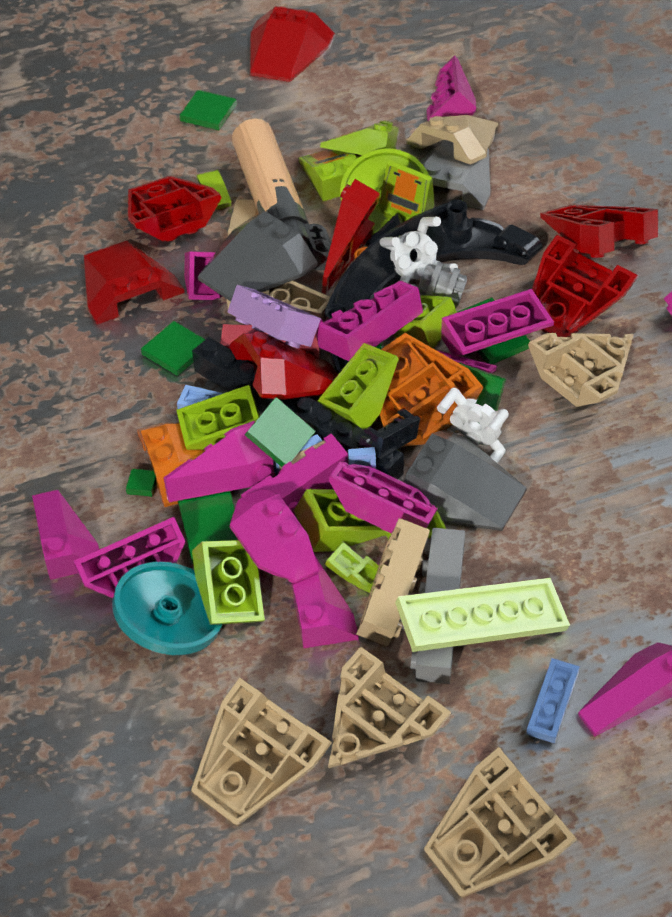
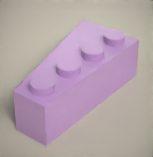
M241 285L236 286L228 309V313L236 317L235 321L245 325L250 324L252 329L267 333L278 340L286 341L285 344L295 348H300V345L311 347L321 318L260 291Z

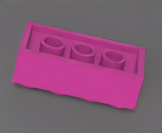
M529 289L443 317L441 339L451 354L465 355L553 326L554 321L533 290Z

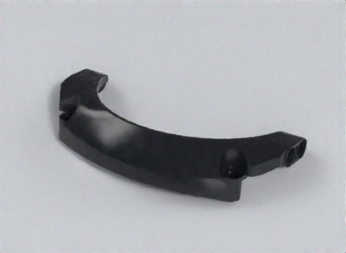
M451 200L448 203L404 221L371 243L354 260L339 280L325 309V321L331 319L332 313L338 310L344 313L354 308L353 303L361 299H373L374 293L400 280L401 276L395 271L394 262L391 261V250L382 247L380 239L383 237H399L406 232L417 231L420 220L423 217H439L441 219L439 226L428 227L426 235L437 245L436 260L441 263L461 259H490L526 265L542 250V243L535 235L515 225H508L504 229L500 224L482 218H468L467 204L462 200ZM415 249L410 251V259L413 262L417 259ZM331 353L335 371L339 374L349 361Z

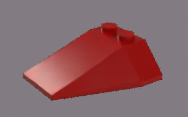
M275 6L257 20L251 31L250 74L256 77L291 82L329 49L335 33L314 12Z
M167 176L128 189V220L136 228L161 241H173L180 235L193 234L200 228L205 227L221 200V194L212 187Z
M556 235L543 253L532 288L554 321L553 326L541 330L546 333H556L557 337H571V333L578 332L623 298L638 278V275L619 265H616L612 271L579 254L577 244Z
M127 240L84 255L87 306L97 325L119 317L117 303L155 289L163 301L185 293L181 283L172 272Z
M254 332V334L243 333L232 341L229 346L237 360L254 361L258 366L253 386L261 398L275 399L277 397L278 399H290L323 394L338 376L328 361L287 345L285 342L262 332Z

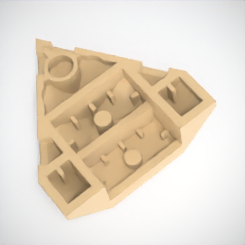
M469 115L434 116L429 121L420 124L406 142L408 145L424 149L441 140L451 141L454 143V159L467 164H473L486 158L487 149H490L495 136V130L498 129V122Z
M546 333L530 341L528 346L541 379L578 407L599 403L618 392L634 334H624L623 338L611 337L610 334L571 333V337H557L556 333Z
M360 647L342 667L340 693L338 694L332 736L333 744L328 767H336L432 737L451 716V711L429 695L424 700L385 673L382 661Z

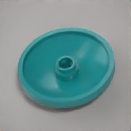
M170 562L145 563L125 573L116 586L112 601L116 622L131 640L148 650L167 655L192 654L209 646L220 632L222 624L210 625L195 579V572L191 568Z

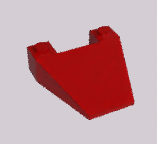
M357 179L351 185L347 184L340 195L342 201L323 274L321 293L327 295L353 262L356 250L365 246L374 231L375 223L368 218L378 205L380 193Z
M568 205L540 213V218L557 233L577 244V250L580 253L590 254L592 258H601L605 256V253L614 251V242L623 239L634 240L635 244H647L650 239L658 237V209Z

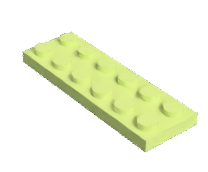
M551 578L399 596L395 602L412 652L566 631L570 626Z

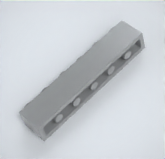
M432 528V536L427 538L425 543V554L429 555V560H423L422 576L427 578L426 582H421L419 594L460 589L465 530ZM454 646L412 652L411 669H416V681L450 684Z

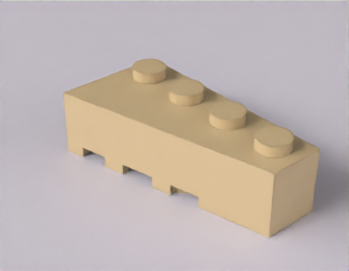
M400 518L398 519L384 547L356 635L387 647L393 637L398 638L403 624L399 621L400 615L395 602L399 596H407L414 589L417 580L414 576L419 571L423 561V556L421 555L430 532L429 529Z

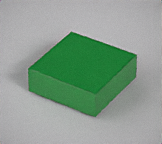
M131 469L126 493L129 495L152 497L156 486L154 471Z

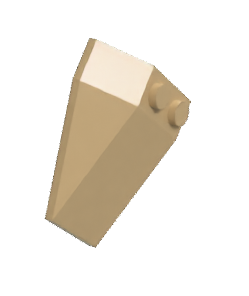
M239 678L221 703L191 792L238 826L315 768L332 742L308 725L306 726L270 701L260 691Z
M498 747L474 768L424 847V851L460 897L463 898L553 861L576 842L577 838Z

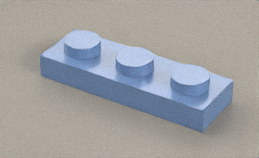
M551 659L527 727L526 735L555 743L579 674L580 666Z

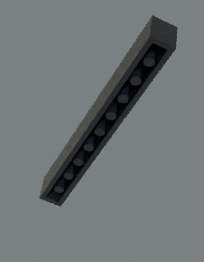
M210 337L192 350L195 372L228 392L249 385L260 412L263 413L274 400L272 398H261L253 386L257 365L248 360H237L229 348ZM305 396L279 399L315 430L312 436L318 434L324 440L325 437L332 433L347 453L348 449L365 448L360 444V438L369 435L362 428L312 398ZM396 449L381 459L376 456V469L399 479L404 474V454Z

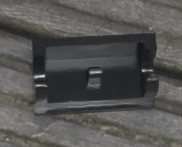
M400 409L397 413L403 416L404 420L395 418L392 423L378 431L371 427L364 429V432L369 436L361 437L360 444L365 448L375 447V454L381 459L417 438L420 423L418 416L412 415L405 409Z

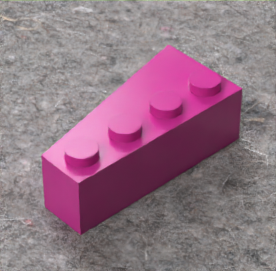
M399 281L374 293V298L371 300L361 299L353 303L354 308L344 313L341 310L332 313L331 319L325 322L320 320L316 331L318 346L347 361H350L363 343L373 347L378 346L385 339L395 334L399 329L423 313L419 288Z
M331 433L324 438L326 443L317 449L313 446L304 452L306 456L295 464H292L291 461L282 466L277 476L273 478L269 475L241 494V498L260 489L278 493L294 516H296L294 509L306 489H333L329 482V477L339 462H346L348 464V453Z

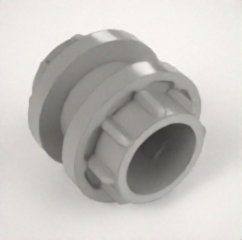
M437 262V265L429 263L425 267L418 287L419 294L451 297L456 308L461 300L467 276L460 274L461 269L454 268L451 274L442 270L443 263Z

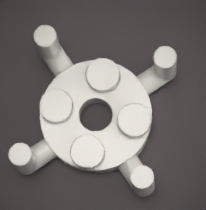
M423 217L420 220L417 231L406 232L399 237H383L380 239V245L391 250V261L394 262L395 271L401 276L400 281L409 284L410 279H420L426 265L429 263L437 265V262H439L436 260L437 245L426 235L428 227L441 224L439 217ZM412 249H415L417 252V259L414 262L410 259V251ZM443 263L442 270L453 273L454 268H458L457 264Z
M451 388L437 406V410L445 414L454 401L457 404L453 414L450 416V422L453 425L446 430L456 434L461 433L476 446L479 444L490 445L494 450L490 457L498 463L506 452L505 447L498 438L502 433L500 428L509 416L506 409L495 411L487 404H484L482 407L476 404L477 400L466 399L457 388Z

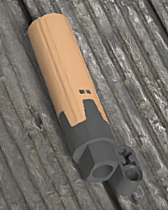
M250 119L240 123L234 129L232 143L258 214L266 211L299 232L317 261V266L313 269L325 270L331 240L325 227L319 224H309L272 128L268 122L262 119Z

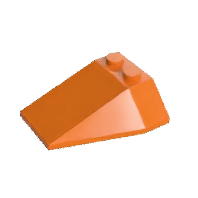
M404 333L381 349L399 358L380 413L383 427L392 423L395 418L404 420V417L397 413L400 409H405L412 415L420 418L417 438L404 446L423 445L432 433L448 429L453 425L450 422V416L457 407L455 401L445 414L437 410V406L451 388H457L466 399L475 400L483 390L481 383L468 368L407 333Z
M179 422L159 423L137 429L143 450L147 451L153 467L157 488L164 508L178 504V501L169 502L167 500L164 477L187 460H194L204 453L205 450L186 449Z

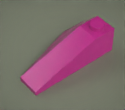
M454 55L439 70L435 82L437 89L431 95L433 104H430L427 108L428 121L434 116H472L476 111L475 96L458 58Z
M255 421L230 429L218 443L205 447V452L194 460H187L166 475L164 483L167 500L174 502L253 487L269 475L274 478L273 459L244 435Z
M59 490L32 495L50 580L78 574L73 561L99 550L98 543Z
M315 556L319 572L296 584L291 582L303 649L359 640V635H356L357 626L354 613Z
M657 642L635 653L579 711V717L594 737L672 697V645Z

